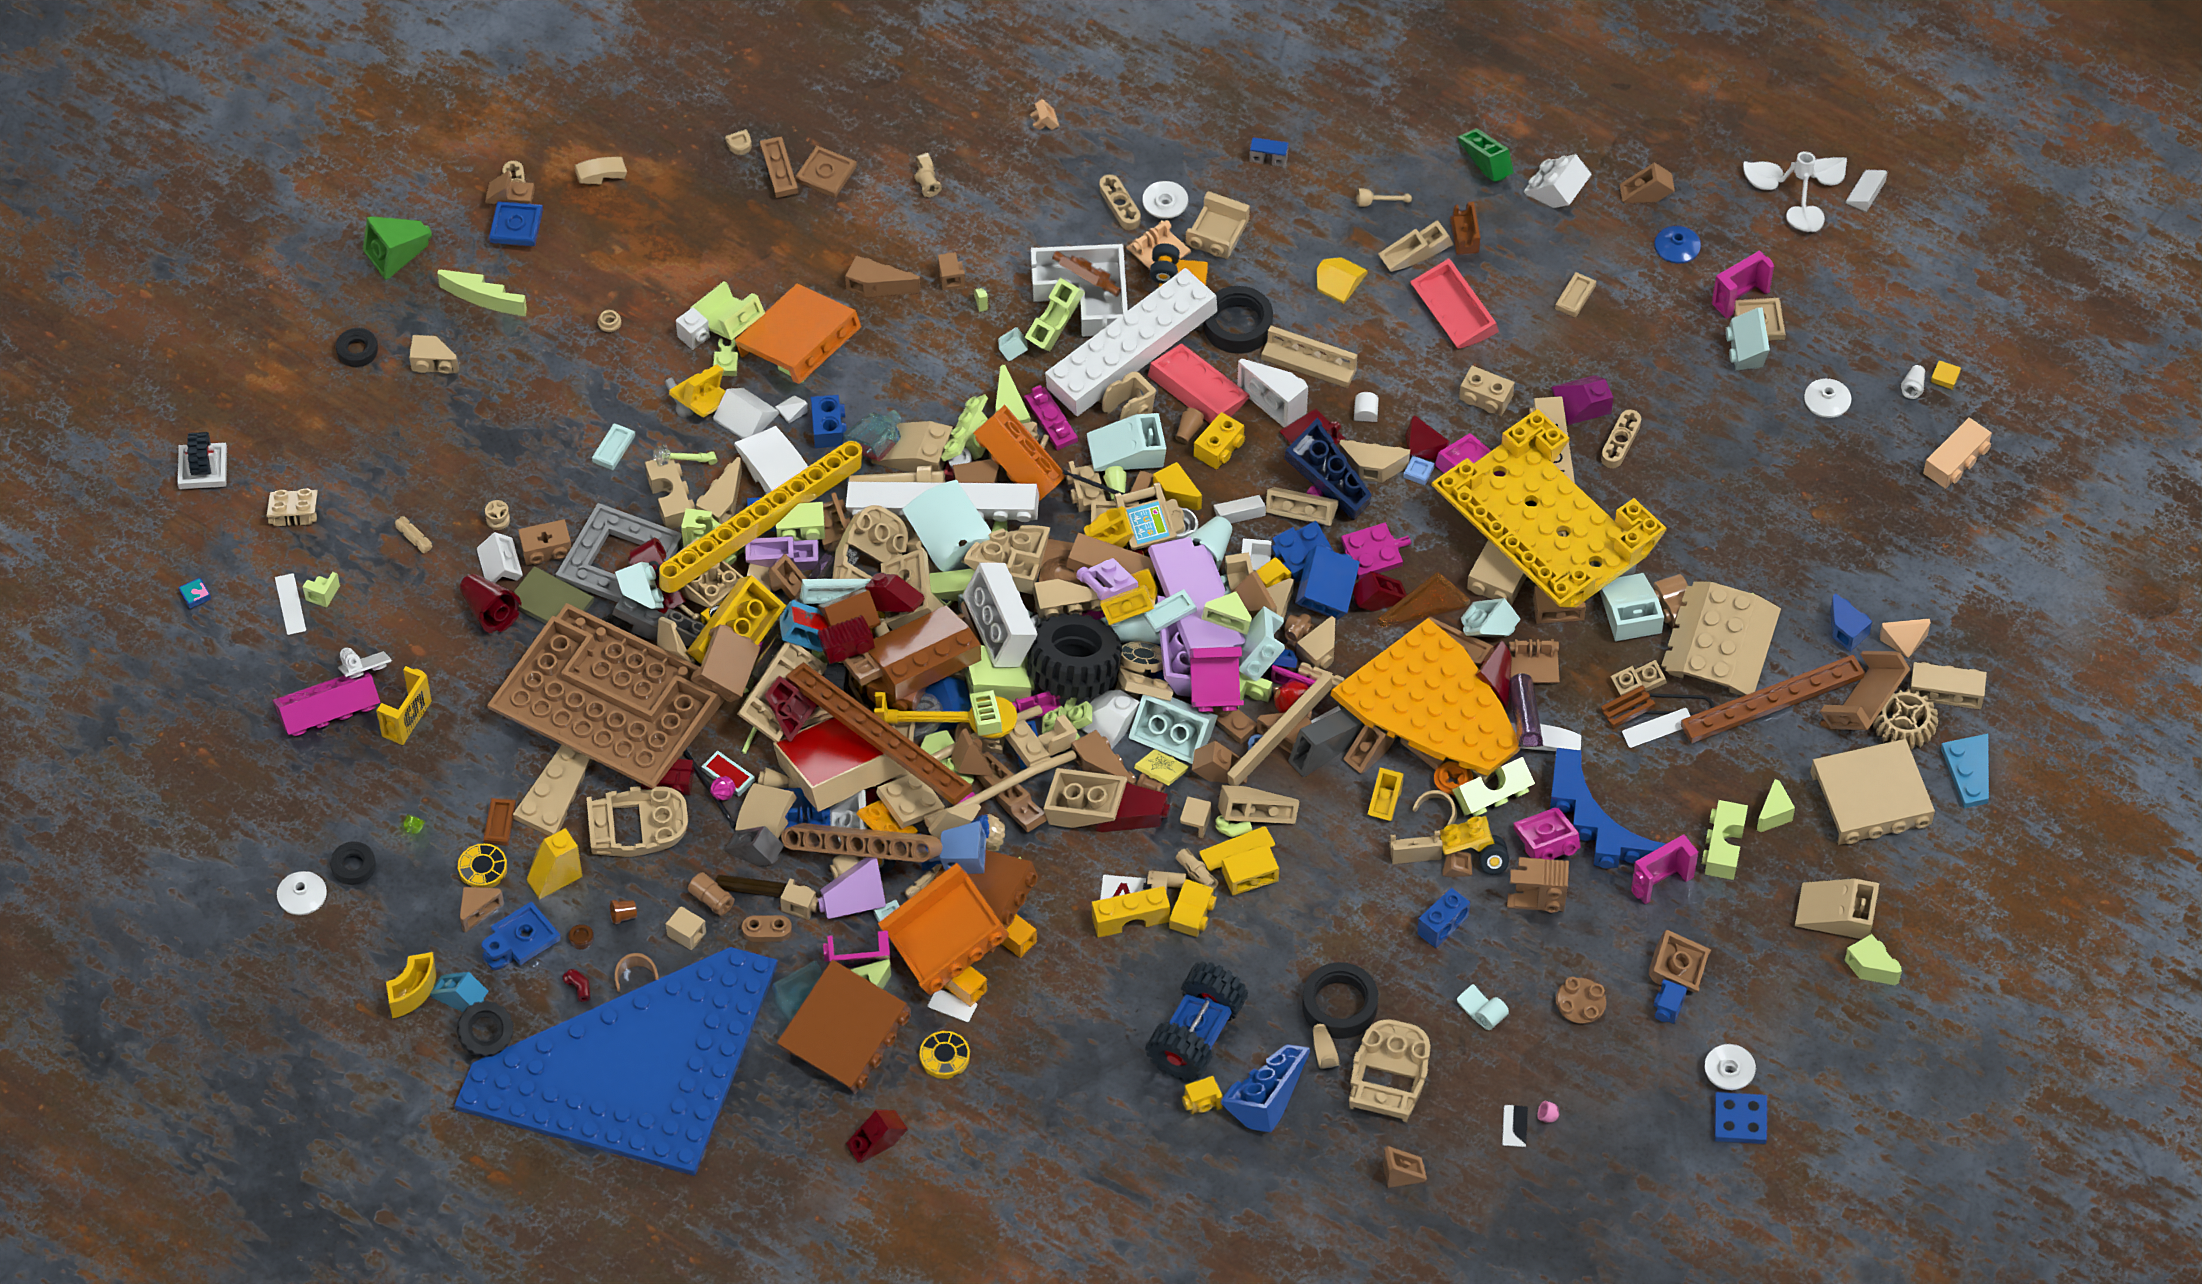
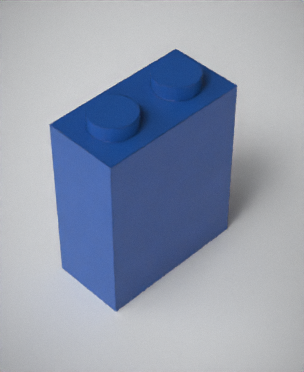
M1316 545L1307 554L1295 604L1329 617L1333 616L1339 620L1348 612L1360 561L1354 560L1348 554H1339L1331 551V548L1327 546Z

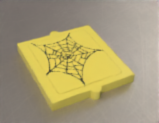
M1154 749L1137 762L1134 768L1145 773L1150 778H1154L1169 786L1187 772L1189 766L1175 760L1172 756Z

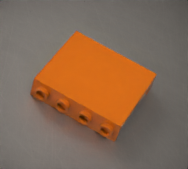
M797 283L772 305L762 317L739 335L735 342L741 357L751 352L789 370L792 381L800 384L861 328V324L856 310Z
M958 863L954 864L878 923L883 931H888L889 938L920 982L919 985L930 996L940 991L954 977L961 975L967 967L979 961L985 953L993 947L1000 945L1010 935L969 875Z

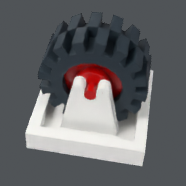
M208 432L188 433L187 445H179V489L225 487L227 480L226 443H211Z

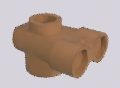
M1301 614L1300 617L1290 615L1285 624V637L1288 640L1285 644V649L1293 650L1296 653L1297 642L1313 631V624H1311V617L1309 615Z

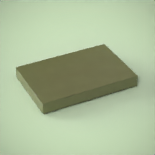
M535 566L514 591L522 602L518 610L544 624H547L552 616L557 617L566 603L586 612L594 602L593 596Z

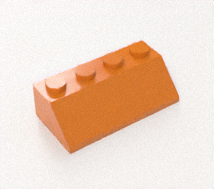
M1005 404L973 433L978 444L988 449L993 461L998 465H1002L1012 482L1017 484H1037L1039 501L1065 478V475L1062 474L1063 470Z

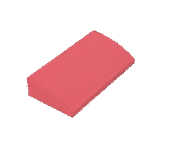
M1450 258L1410 281L1413 288L1457 349L1481 342L1499 332L1497 323Z
M1182 343L1150 364L1148 377L1187 407L1200 411L1204 415L1203 419L1210 424L1221 412L1231 417L1249 399L1250 395Z

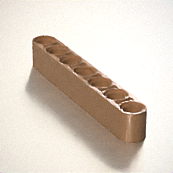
M799 823L783 830L781 835L782 843L788 849L925 862L936 858L941 854L943 848L940 839L932 835Z

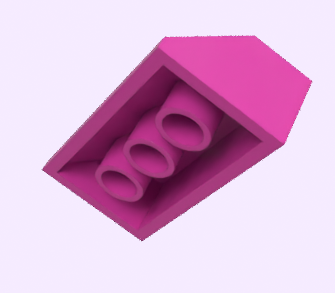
M367 670L363 671V675L356 678L343 675L274 699L273 703L285 732L288 735L298 736L307 732L306 729L312 726L316 728L324 727L330 724L329 720L335 718L343 720L353 716L352 712L358 710L366 712L376 707L375 704L381 702L372 675Z

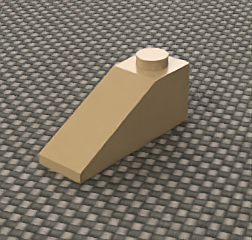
M1222 785L1218 809L1224 820L1295 824L1299 807L1298 799L1246 786Z

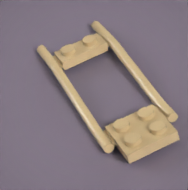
M1040 705L1017 713L1016 726L1009 734L1005 735V738L1028 768L953 807L980 804L1036 774L1076 759V754L1073 750L1050 758V753L1025 720L1042 714ZM975 732L971 734L973 739L979 738L980 740L986 738L978 736V734ZM957 742L933 753L931 756L938 761L951 756ZM907 770L905 773L892 778L894 781L877 788L876 794L901 828L922 820L925 821L927 827H930L944 811L945 806L935 792Z

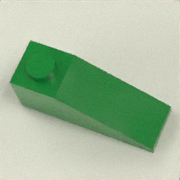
M1477 128L1457 136L1458 141L1481 172L1491 180L1501 181L1506 176L1514 173L1509 149Z

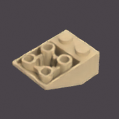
M696 538V539L693 540L690 544H688L686 547H688L689 545H691L692 543L696 542V541L699 540V539ZM723 560L679 590L684 598L712 609L726 598L737 581L743 578V576Z
M1859 879L1802 883L1795 926L1853 938H1866L1871 933L1879 883Z

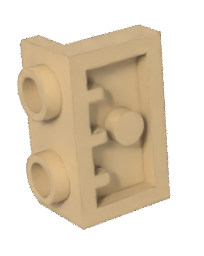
M1073 461L1068 462L1067 471L1069 473L1077 474L1101 484L1099 473L1094 471L1093 465L1075 468ZM1065 475L1067 485L1071 484L1072 490H1070L1071 501L1073 504H1077L1079 512L1091 510V501H1106L1102 489Z

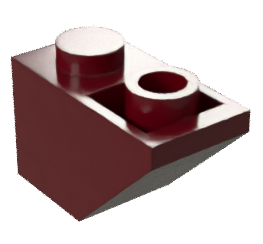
M875 1110L846 1144L858 1163H862L894 1146L908 1128L896 1110Z

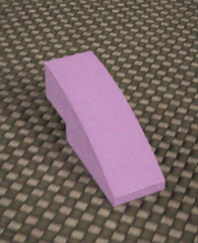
M793 537L756 538L745 545L747 563L772 567L783 554H787L799 570H819L818 540L794 541Z

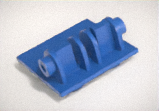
M783 788V790L793 791L797 797L785 816L788 821L785 829L799 823L830 826V807L818 812L804 796L801 788Z

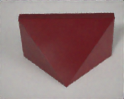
M1417 416L1412 417L1405 434L1410 456L1436 460L1438 453L1448 447L1450 441Z

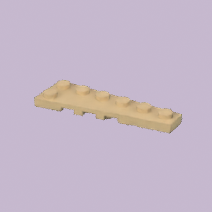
M561 745L513 813L514 820L548 836L559 832L567 816V810L576 797V791L580 783L583 782L587 767L593 759Z

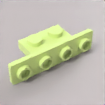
M985 394L979 397L974 396L965 403L966 407L959 416L956 427L951 432L952 435L949 442L944 447L945 450L941 456L943 461L959 456L964 447L970 451L974 460L982 457L986 447L984 448L978 444L973 433L988 420L982 412L988 399Z

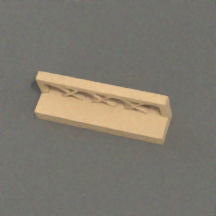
M1270 326L1268 330V342L1261 354L1262 360L1345 388L1349 387L1357 366V354L1274 326ZM1274 336L1280 337L1284 341L1274 338ZM1341 358L1349 360L1350 363L1343 361Z

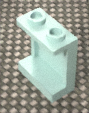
M1265 606L1251 620L1248 634H1243L1245 643L1240 646L1242 647V656L1239 657V671L1254 681L1259 680L1285 649V645L1274 638L1275 632L1284 623L1283 618Z

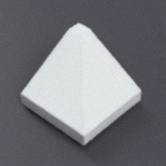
M795 395L775 406V409L779 411L788 423L808 413L806 401Z

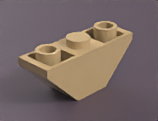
M1340 440L1339 451L1344 454L1347 462L1361 480L1382 483L1405 470L1409 464V449L1359 443L1353 440Z

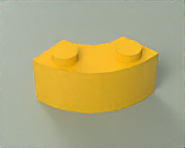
M433 952L408 956L407 966L403 973L396 979L386 982L392 1018L412 1012L430 995L436 980Z

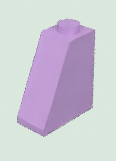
M865 857L823 887L820 890L822 897L818 898L820 912H825L828 919L886 907L877 858Z

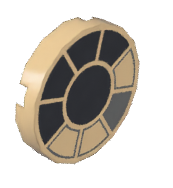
M1129 642L1122 646L1121 663L1123 666L1136 672L1142 673L1145 672V669H1151L1152 673L1163 670L1161 647L1149 642Z

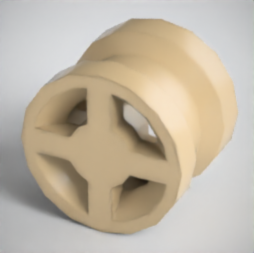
M494 500L486 505L487 525L493 530L506 528L510 523L507 504L500 500Z

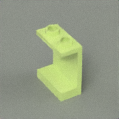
M725 281L690 307H694L708 320L709 331L730 340L734 339L765 314L757 295L751 293L742 301L734 298Z

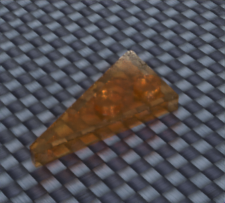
M1437 571L1378 618V625L1386 627L1464 608L1470 605V599Z

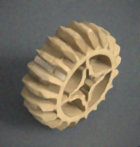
M1898 688L1896 694H1892L1872 723L1873 728L1876 729L1877 736H1883V743L1906 739L1910 750L1914 748V745L1921 748L1924 742L1928 743L1931 736L1935 735L1936 727L1938 726L1937 710L1934 709L1933 702H1927V695L1919 696V690L1914 694L1910 693L1909 688L1906 692H1902ZM1890 711H1893L1894 715H1892V718L1888 719L1887 714ZM1922 719L1924 724L1918 727L1916 724L1918 720Z

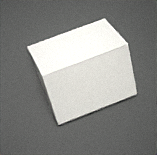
M733 388L726 390L713 420L741 439H745L762 432L779 415V411L746 389Z
M865 790L830 808V826L867 829V824L856 814L859 809L866 807Z

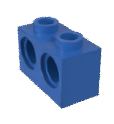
M839 395L811 397L815 448L841 446L843 444L842 437H847L846 423H841V418H845L844 404L839 403Z
M1451 887L1419 918L1417 934L1437 948L1469 917L1470 901Z

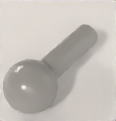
M669 378L664 382L669 391L677 386L673 378ZM674 398L677 403L676 413L680 417H690L694 413V411Z

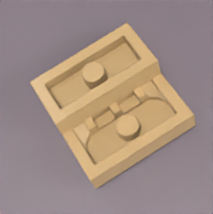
M753 783L741 807L735 830L765 826L779 839L788 824L785 816L797 797L793 791Z

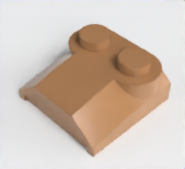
M1666 929L1655 948L1649 968V975L1657 984L1661 985L1663 979L1697 993L1711 949Z

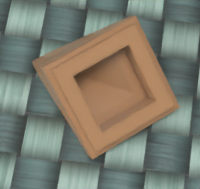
M1457 851L1446 856L1443 876L1467 877L1472 875L1470 853Z

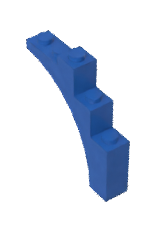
M1557 748L1550 809L1559 808L1562 813H1574L1573 826L1579 833V839L1583 841L1596 840L1594 866L1606 869L1618 868L1619 860L1635 863L1637 860L1666 845V843L1652 841L1630 832L1604 813L1593 799L1585 783L1581 767V750Z

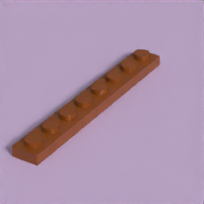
M1851 655L1681 720L1680 725L1692 744L1863 679L1865 672L1855 656Z

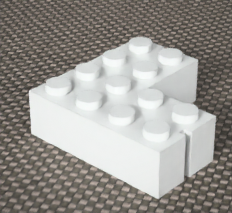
M1123 244L1031 248L1033 301H1050L1048 297L1059 278L1085 291L1080 300L1082 336H1095L1128 311ZM1059 251L1066 257L1071 258L1072 255L1078 258L1082 257L1092 262L1093 267L1109 272L1111 274L1110 278L1116 281L1115 285L1121 288L1120 294L1116 297L1059 265V262L1052 259L1054 253Z

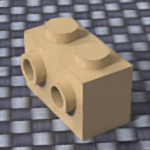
M1471 366L1460 386L1459 400L1485 409L1489 413L1502 416L1513 397L1515 382Z

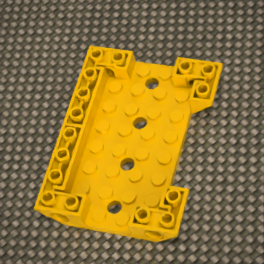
M1536 409L1502 433L1501 445L1474 464L1466 458L1433 481L1431 485L1559 607H1577L1646 558L1665 533L1666 527L1635 498L1616 510L1614 521L1553 464L1569 442V437L1539 409ZM1496 471H1502L1506 475L1501 477L1495 476L1493 473ZM1534 501L1537 505L1534 507L1527 506L1525 502ZM1566 531L1569 533V536H1559L1557 532ZM1598 561L1602 565L1600 567H1592L1589 563Z

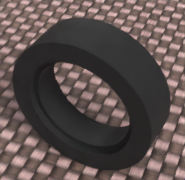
M1230 286L1214 293L1217 299V312L1204 321V332L1207 339L1218 349L1234 354L1249 353L1262 347L1268 341L1270 326H1273V308L1268 298L1258 290L1246 286ZM1245 306L1254 310L1259 315L1261 322L1254 330L1248 333L1235 334L1222 329L1218 325L1216 317L1227 307Z
M1329 963L1316 969L1306 980L1303 989L1302 1009L1306 1021L1312 1028L1317 1024H1323L1331 1038L1347 1039L1366 1031L1376 1018L1378 989L1373 978L1364 969L1350 963ZM1347 983L1361 992L1365 1004L1356 1015L1338 1019L1330 1017L1321 1011L1316 1003V996L1322 988L1329 984Z

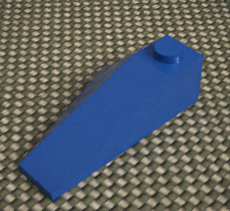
M1286 1044L1266 1059V1065L1259 1070L1253 1069L1248 1073L1249 1077L1242 1083L1239 1081L1234 1083L1222 1098V1105L1248 1129L1272 1132L1283 1116L1308 1058L1310 1049L1308 1047Z

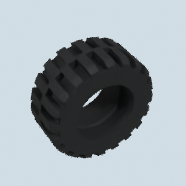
M1064 613L1059 614L1058 617L1052 616L1037 626L1036 639L1029 649L1028 671L1035 683H1039L1041 689L1050 691L1051 695L1056 697L1058 695L1063 696V699L1077 698V700H1084L1085 697L1091 699L1097 697L1098 694L1102 695L1113 687L1116 679H1118L1122 644L1112 627L1106 626L1104 621L1100 619H1093V616H1080L1079 613H1072V615Z

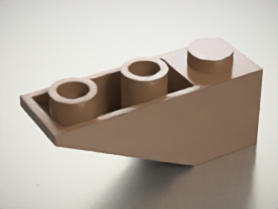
M856 256L845 276L846 290L866 297L920 292V276L912 272L896 269L890 265L874 262L869 258Z
M1097 730L1072 742V750L1076 754L1075 761L1083 771L1127 777L1126 783L1137 784L1134 774L1125 769L1120 755L1113 753L1108 739L1105 736L1102 737Z

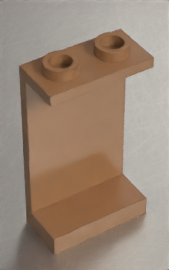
M1861 652L1860 655L1869 667L1864 678L1860 680L1843 705H1824L1820 710V713L1831 729H1869L1910 670L1900 652Z

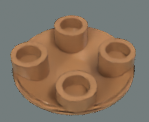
M1569 977L1557 992V1007L1561 1014L1572 1022L1581 1024L1593 1022L1603 1014L1606 1008L1604 987L1589 979Z

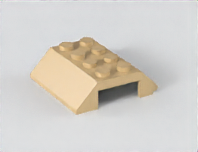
M1693 582V586L1686 587L1682 599L1686 606H1680L1675 625L1679 626V628H1673L1668 647L1672 648V651H1666L1661 667L1665 668V671L1672 676L1683 678L1685 674L1730 687V692L1737 695L1745 696L1755 692L1781 608L1752 593L1713 582Z

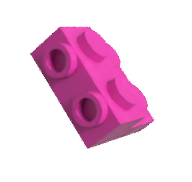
M1552 808L1513 823L1514 831L1524 842L1525 851L1530 858L1554 860L1556 857L1564 854L1573 855L1577 849L1581 848L1578 831L1559 808Z

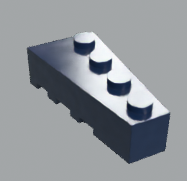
M1317 417L1286 449L1284 459L1314 486L1320 489L1324 495L1330 499L1338 500V507L1355 520L1370 505L1372 494L1355 470L1353 471L1346 457L1339 451L1334 444V440L1330 434H1327Z

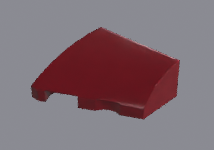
M1501 641L1487 653L1481 662L1482 666L1476 673V676L1491 687L1505 709L1509 701L1512 657L1508 647Z
M780 675L765 693V697L786 739L791 742L817 707V704L799 692V689Z

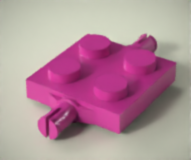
M1386 522L1341 536L1345 554L1352 556L1354 560L1360 561L1357 572L1358 580L1362 579L1370 571L1379 574L1401 567L1403 560L1400 556L1399 548L1411 545L1408 535L1395 539L1391 535Z

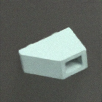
M640 562L615 572L624 596L651 609L660 610L664 608L662 604L664 601L663 594L656 586L654 580L656 579V574L653 567L649 566V563Z

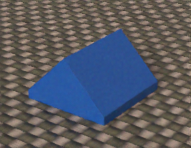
M949 676L929 685L922 698L928 697L936 700L941 707V711L969 712L972 707L965 682ZM939 722L932 734L955 729L958 722Z

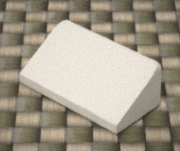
M1865 170L1848 197L1846 204L1867 212L1886 181L1887 171Z
M1259 495L1214 505L1216 516L1227 519L1230 524L1266 515L1265 503Z

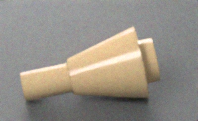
M765 767L764 772H759L758 784L779 789L801 788L788 776Z

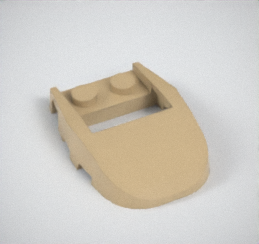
M871 505L857 512L851 519L837 547L832 579H872L870 575L847 562L848 557L846 554L849 545L879 563L902 556V553L906 552L908 533L901 518L879 505Z
M640 786L630 787V791L621 793L616 791L606 793V798L592 801V797H587L592 854L634 857L658 852L676 845L687 830L688 815L686 801L683 795L673 788L655 787L652 790H641ZM639 807L643 843L635 844L636 846L616 844L613 808Z
M1381 1020L1372 1024L1367 1029L1362 1039V1045L1354 1058L1351 1096L1349 1097L1350 1109H1354V1107L1402 1118L1404 1122H1407L1421 1094L1428 1072L1430 1043L1428 1036L1422 1029L1415 1025L1395 1020ZM1366 1067L1413 1078L1414 1083L1411 1093L1362 1081Z

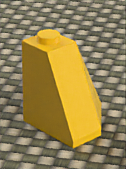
M566 828L544 839L535 852L527 882L539 900L582 877L578 846Z

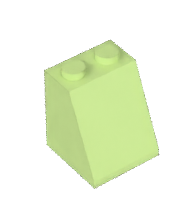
M981 645V661L964 668L970 694L994 690L995 696L1003 697L1013 702L1016 698L1019 700L1030 697L1031 691L1035 690L1032 677L1027 675V656L1020 667H994L985 646Z

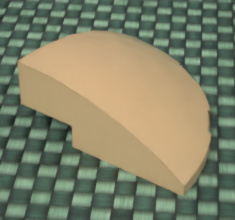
M1022 525L1017 531L1007 532L1004 528L989 534V540L982 543L976 542L969 549L964 558V563L975 571L979 563H1005L1009 573L1012 575L1017 591L1033 594L1034 583L1037 582L1050 527Z

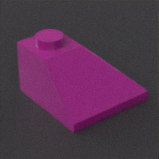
M1593 375L1551 387L1554 397H1562L1567 425L1612 413L1614 397L1604 378Z

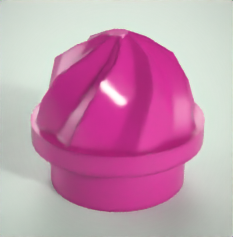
M727 776L714 779L710 788L712 797H715L717 800H729L736 790L734 782Z

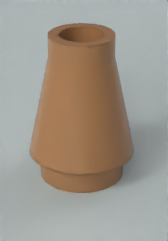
M1187 408L1182 413L1178 432L1175 436L1177 441L1187 444L1190 438L1202 426L1204 415L1194 408Z

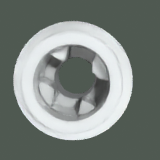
M1913 366L1901 383V390L1905 397L1915 399L1923 393L1925 369L1922 366Z

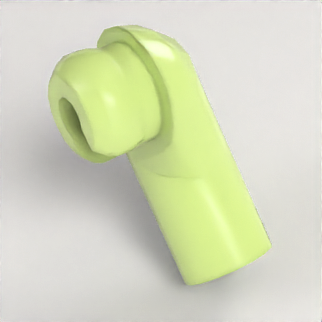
M1222 815L1216 818L1217 830L1229 837H1237L1252 831L1249 821L1234 824L1229 820H1224Z

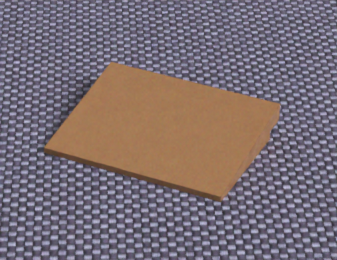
M566 603L557 617L552 616L487 706L488 709L654 789L723 704L725 699L690 680L693 672L700 669L699 666Z

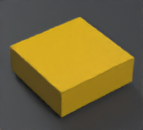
M1939 360L1932 375L1931 383L1953 390L1961 367Z

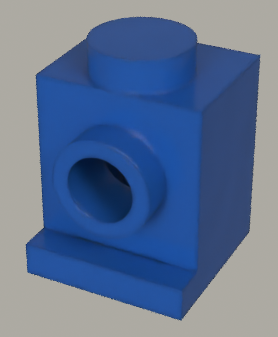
M1663 979L1661 990L1658 992L1654 1002V1007H1657L1655 1017L1659 1021L1675 1024L1685 1001L1687 988Z

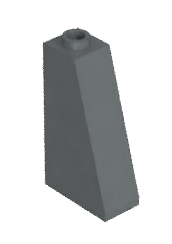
M1344 708L1305 726L1298 733L1288 762L1304 778L1351 747L1365 724Z

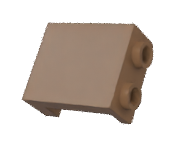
M720 624L710 629L709 635L712 638L700 669L693 672L690 680L732 702L742 697L761 647L753 643L752 639L733 632L731 627Z

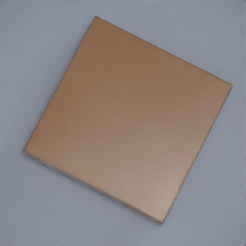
M816 146L795 176V181L836 198L856 169L857 162Z

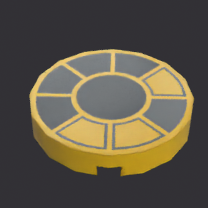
M476 844L461 854L458 860V873L461 880L471 887L492 888L497 886L500 880L506 876L507 859L504 852L497 846Z
M940 1031L931 1034L922 1043L919 1055L920 1062L929 1075L939 1079H949L965 1071L969 1064L970 1050L962 1036L950 1031Z

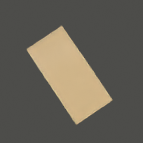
M622 157L592 159L576 164L574 168L579 182L585 184H601L603 177L625 178L627 173Z
M1656 660L1635 670L1631 666L1611 676L1620 696L1642 685L1645 687V691H1649L1667 683Z

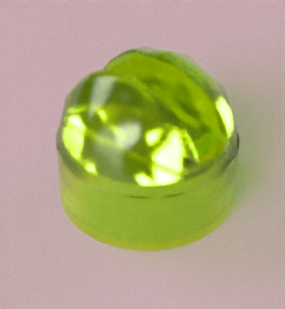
M407 814L404 820V828L407 832L413 827L412 834L419 833L425 824L424 820Z

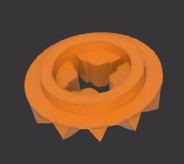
M1456 761L1441 764L1434 773V782L1437 790L1455 797L1452 789L1473 780L1471 770L1460 767V762ZM1449 776L1453 779L1458 778L1457 783L1455 784L1453 781L1449 783Z

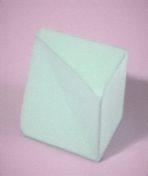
M1018 327L998 338L999 350L1008 361L1028 350L1027 340Z

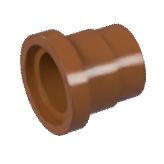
M634 900L610 901V914L613 924L617 925L621 921L637 918Z

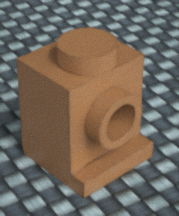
M956 252L938 255V270L942 290L965 288V272L962 261L957 260Z

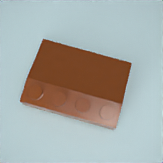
M947 605L873 639L875 648L868 651L881 668L883 674L881 679L896 701L981 661L980 642L970 627Z

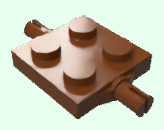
M1059 251L1054 253L1052 259L1059 262V265L1116 297L1120 294L1121 288L1115 285L1116 281L1110 278L1111 274L1109 272L1093 267L1092 262L1082 257L1078 258L1072 255L1070 258Z

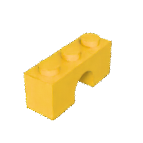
M1162 886L1093 901L1092 919L1097 937L1122 933L1123 925L1135 919L1144 920L1146 927L1168 923L1170 920V904L1165 887Z

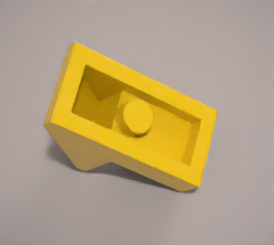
M1380 767L1367 815L1389 821L1393 820L1398 797L1402 793L1404 773Z

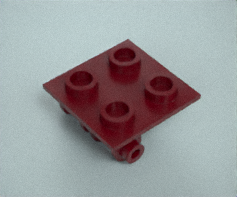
M1317 408L1279 431L1292 444L1318 417L1327 434H1330L1334 440L1335 445L1339 444L1340 440H1345V437L1339 432L1341 429L1339 422H1329Z

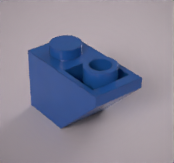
M1834 594L1830 607L1832 638L1851 652L1870 635L1872 621L1865 613L1859 612L1847 599Z

